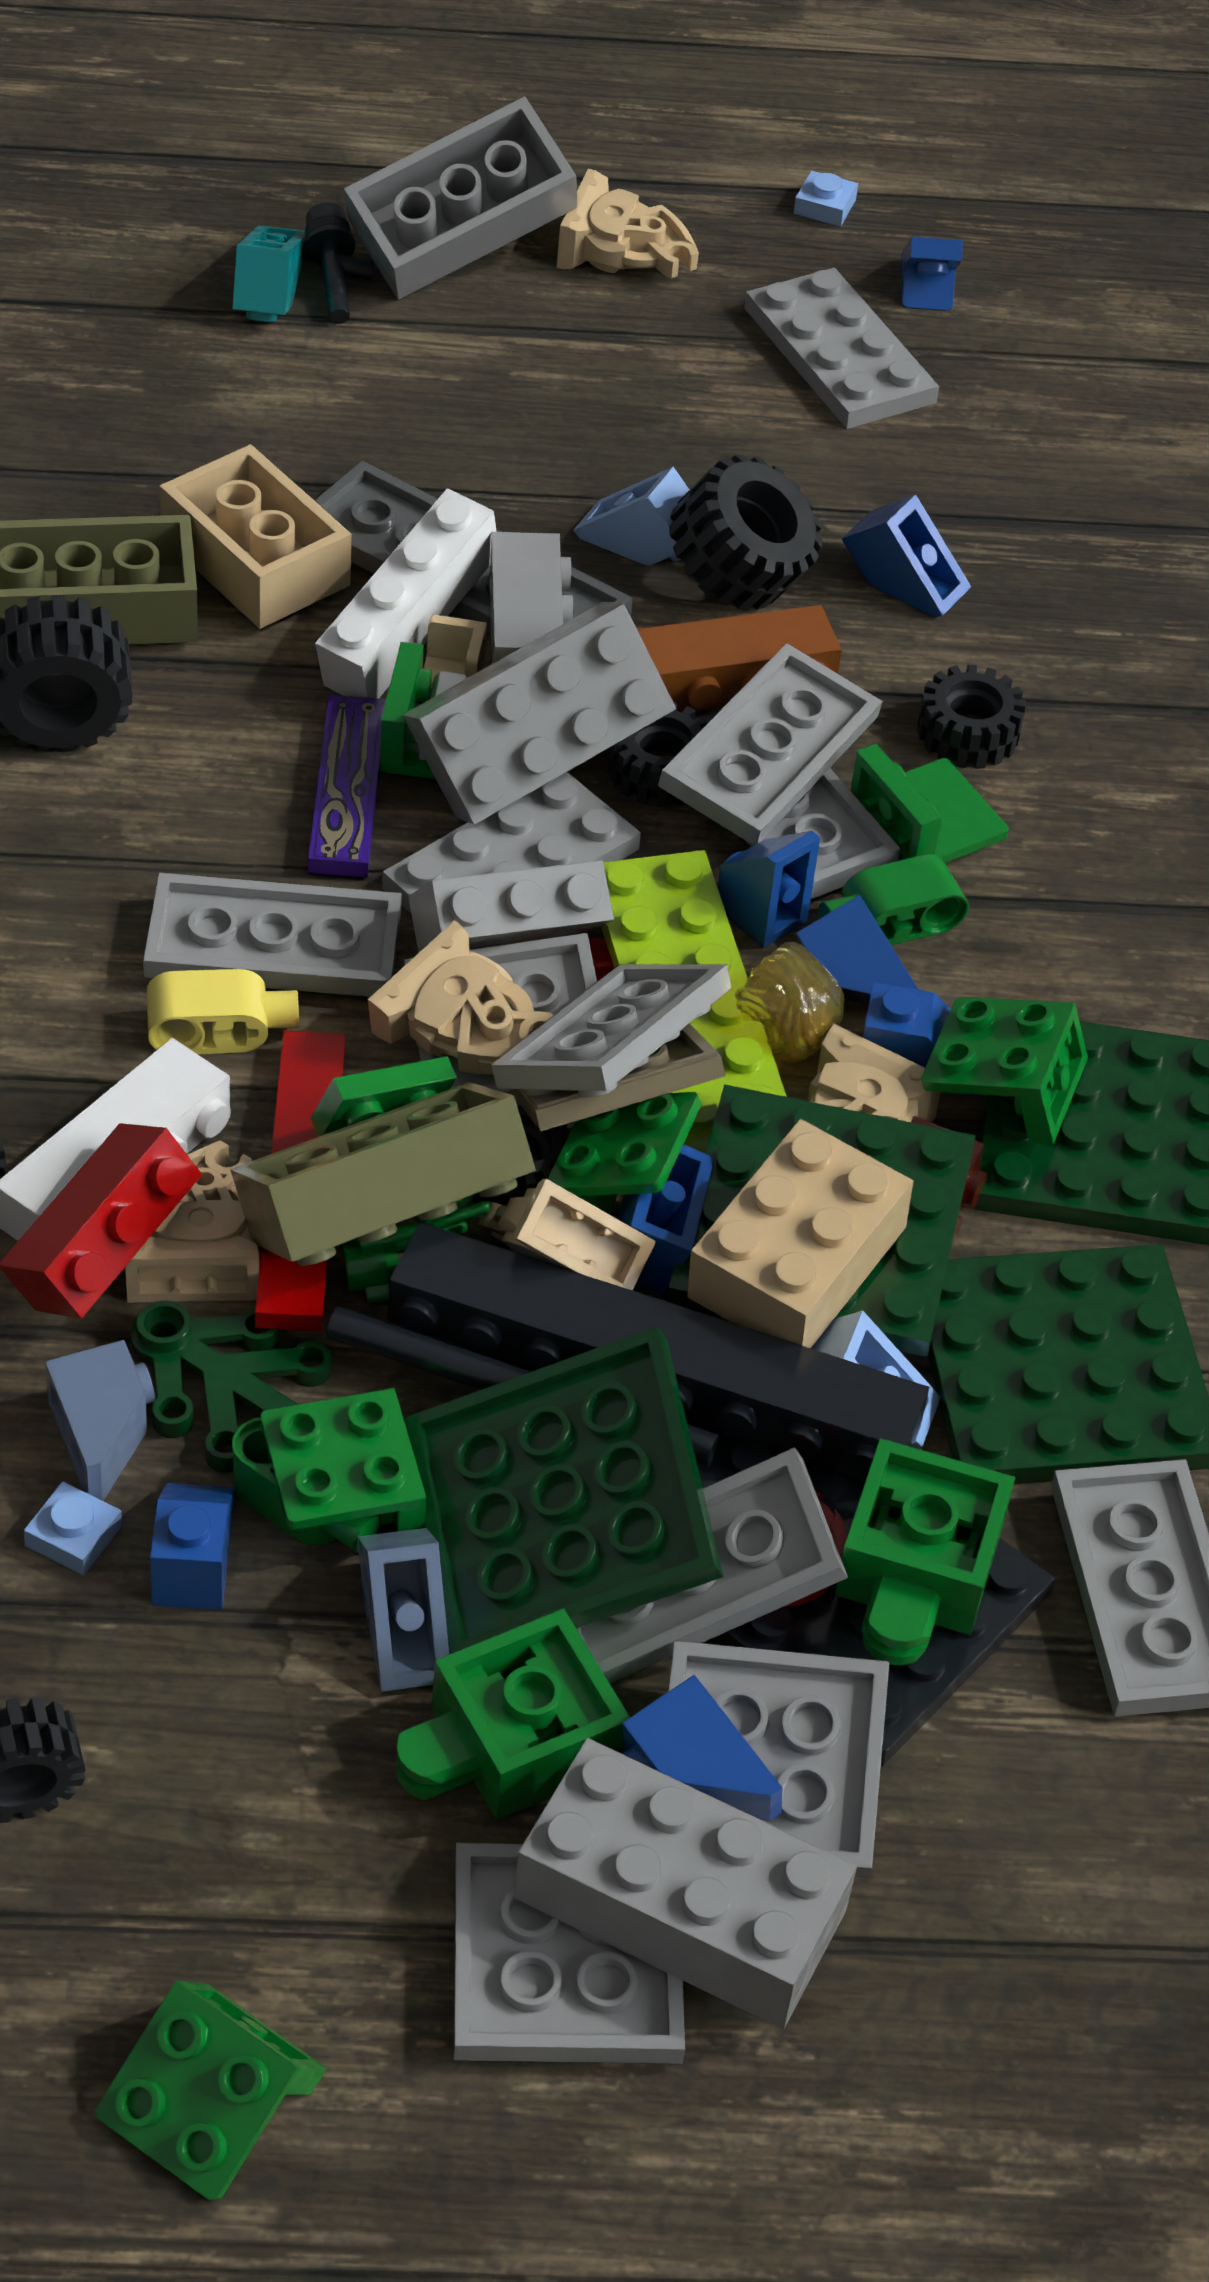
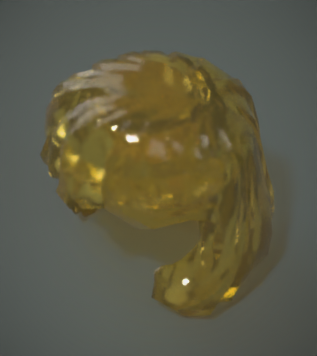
M785 942L774 950L772 955H767L760 965L752 969L746 984L743 987L737 988L735 993L737 1009L741 1011L743 1021H757L768 1029L769 1038L767 1039V1044L771 1048L773 1057L783 1062L795 1063L804 1061L819 1051L832 1025L836 1024L839 1026L843 1018L844 995L841 987L832 974L804 946L795 942Z

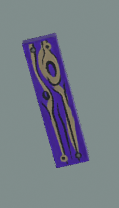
M329 695L308 856V873L368 878L380 773L381 718L386 699Z

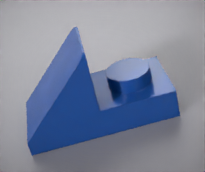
M911 237L900 258L901 298L904 307L933 310L952 309L955 271L962 262L963 240Z

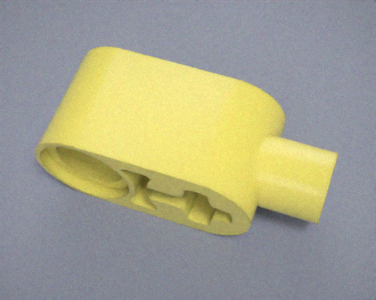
M245 969L164 972L155 976L147 986L148 1039L156 1050L171 1038H174L196 1054L245 1053L253 1051L265 1043L268 1037V1029L299 1028L298 991H265L263 979L255 972Z

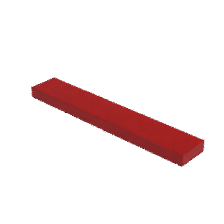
M283 1030L271 1154L318 1137L310 1118L332 1079L344 1075L346 1034ZM262 1248L255 1309V1328L322 1331L328 1259L319 1263L300 1266L297 1264V1261L291 1262Z

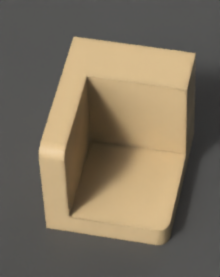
M432 615L430 617L427 657L423 669L432 670V683L434 677L440 671L465 674L469 678L484 669L487 622Z

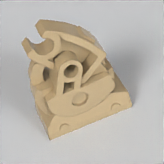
M588 169L577 190V208L566 213L560 225L556 268L572 269L589 261L597 269L610 273H615L620 269L656 268L664 276L672 279L678 276L679 262L685 264L689 271L696 270L699 252L687 228L663 205L648 207L639 202V195L623 189L609 192L608 177L596 170Z
M456 920L368 999L371 1031L378 1038L392 1044L410 1034V1037L416 1040L417 1046L429 1054L432 1053L440 1057L443 1054L456 1057L458 1058L459 1072L493 1075L491 1065L554 1016V1014L548 1012L534 1011L529 995L520 986L513 983V979L505 969L485 956L470 952L468 933ZM507 1002H509L515 1008V1010H512Z
M833 1024L821 1045L816 1077L810 1083L808 1101L929 1125L936 1118L941 1092L924 1090L921 1081L924 1067Z
M220 1140L188 1154L189 1158L203 1175L126 1265L127 1303L156 1301H256L259 1279L258 1245L253 1242L230 1171L234 1167L251 1162L252 1159L243 1154L236 1165L222 1167L229 1163V1145Z
M548 1179L541 1180L536 1188H528L524 1197L511 1198L507 1206L488 1202L490 1204V1211L482 1215L478 1223L481 1228L491 1230V1236L506 1244L510 1248L509 1251L629 1290H633L656 1243L655 1240Z

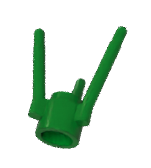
M481 1201L466 1207L457 1208L455 1211L438 1218L398 1227L394 1234L377 1241L361 1243L358 1239H352L341 1243L348 1292L365 1290L368 1305L389 1302L388 1280H390L399 1262L397 1251L406 1249L419 1222L456 1234H463L468 1229L465 1221L488 1213L490 1211V1204L486 1201Z

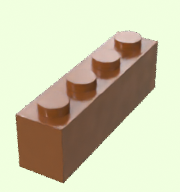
M822 605L637 629L672 701L677 703V711L681 713L686 706L696 711L723 708L786 643L838 674L842 649Z

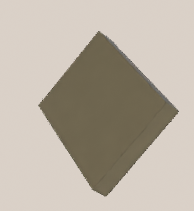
M689 1023L680 1030V1035L676 1039L664 1043L649 1056V1061L646 1064L630 1071L617 1082L616 1089L607 1094L596 1097H583L579 1095L578 1090H556L545 1095L529 1096L524 1093V1089H510V1093L514 1095L517 1102L538 1129L544 1131L724 1077L725 1072L721 1055Z

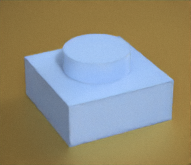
M811 170L795 198L794 214L841 227L856 201L858 183L841 179L835 174L819 173Z
M62 1481L24 1529L25 1546L84 1576L122 1527L121 1510Z

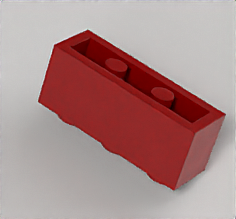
M119 1123L1 1260L0 1269L35 1311L82 1319L203 1174L167 1128Z

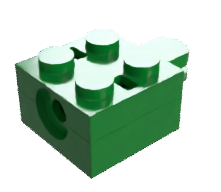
M880 1438L844 1546L842 1563L848 1578L837 1582L835 1591L836 1596L867 1605L862 1624V1638L865 1649L874 1658L880 1661H887L892 1665H906L916 1662L929 1644L934 1625L971 1635L1005 1521L1015 1481L1014 1476Z
M561 1609L435 1660L432 1709L437 1717L408 1728L398 1735L396 1774L399 1784L407 1793L420 1800L435 1797L474 1780L497 1821L551 1798L587 1738L621 1754L625 1752L623 1722L628 1720L630 1716L565 1609Z

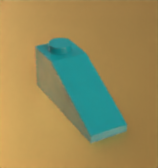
M258 225L237 245L232 309L245 310L247 319L265 322L277 321V314L285 315L292 307L305 256V230Z

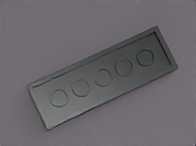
M361 461L320 495L315 502L352 534L351 562L375 574L438 499ZM489 566L450 614L460 619L487 622L486 632L491 634ZM571 567L570 591H562V595H573V618L603 601L623 603L631 616L632 597Z

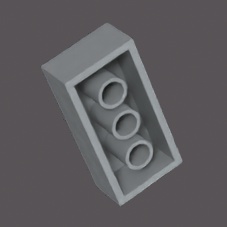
M525 96L344 188L348 221L398 300L577 208L576 174Z
M603 601L403 714V717L456 819L475 825L669 714L676 707L623 603Z
M587 1738L518 1852L513 1898L784 2030L846 1913L857 1865Z

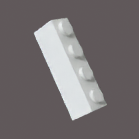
M448 488L444 491L315 643L324 686L343 696L381 697L390 686L400 642L424 645L428 638L430 617L432 615L448 616L490 566L492 532H497L493 510Z
M171 1038L0 1179V1229L19 1241L119 1123L167 1128L186 1154L205 1138L216 1136L225 1127L231 1114L230 1075L174 1038Z

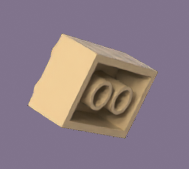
M251 444L160 485V515H190L195 569L259 629L350 586L352 534Z
M800 1119L691 1250L687 1297L731 1323L811 1348L906 1228L913 1180Z

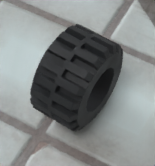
M734 455L731 459L725 457L718 461L677 502L678 505L672 510L670 518L673 523L669 526V534L676 541L672 548L676 558L682 559L684 562L683 570L689 578L693 576L700 583L698 587L706 594L711 592L716 595L718 602L727 606L733 602L737 609L748 610L751 606L756 610L765 608L796 582L819 557L817 552L822 548V538L817 532L821 530L819 518L812 513L814 506L810 499L805 498L800 492L801 487L794 479L790 481L784 476V471L774 465L771 468L767 466L765 460L753 457L751 460L745 455Z
M52 595V600L41 601L38 596L27 599V605L24 607L14 604L5 610V619L0 618V733L3 736L13 734L14 743L23 747L29 743L34 744L37 751L49 752L50 748H61V752L74 751V746L81 744L88 748L98 744L97 737L104 736L108 738L117 731L116 723H124L128 717V706L132 705L133 698L128 639L124 637V629L119 621H111L110 612L101 606L91 609L90 601L82 598H77L74 602L65 601V595Z

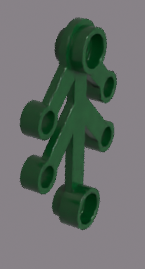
M156 1301L148 1304L134 1320L130 1335L131 1345L136 1354L142 1359L154 1363L157 1398L152 1405L153 1427L158 1434L167 1438L182 1437L192 1429L194 1423L193 1403L187 1395L182 1393L181 1363L203 1376L210 1432L205 1439V1459L207 1464L215 1471L222 1473L232 1472V1452L221 1453L216 1448L222 1445L232 1446L233 1436L238 1429L234 1397L261 1414L265 1410L299 1404L259 1378L292 1375V1378L298 1384L306 1387H316L325 1383L330 1377L331 1353L324 1344L317 1341H305L298 1344L295 1348L273 1349L279 1340V1329L265 1328L268 1331L263 1334L250 1332L249 1330L255 1328L256 1308L246 1311L243 1315L193 1319L188 1311L176 1302ZM239 1341L240 1345L248 1352L219 1354L208 1347L207 1344ZM313 1360L319 1362L320 1365L306 1367L301 1363ZM169 1411H178L183 1414L174 1419L163 1416V1414Z

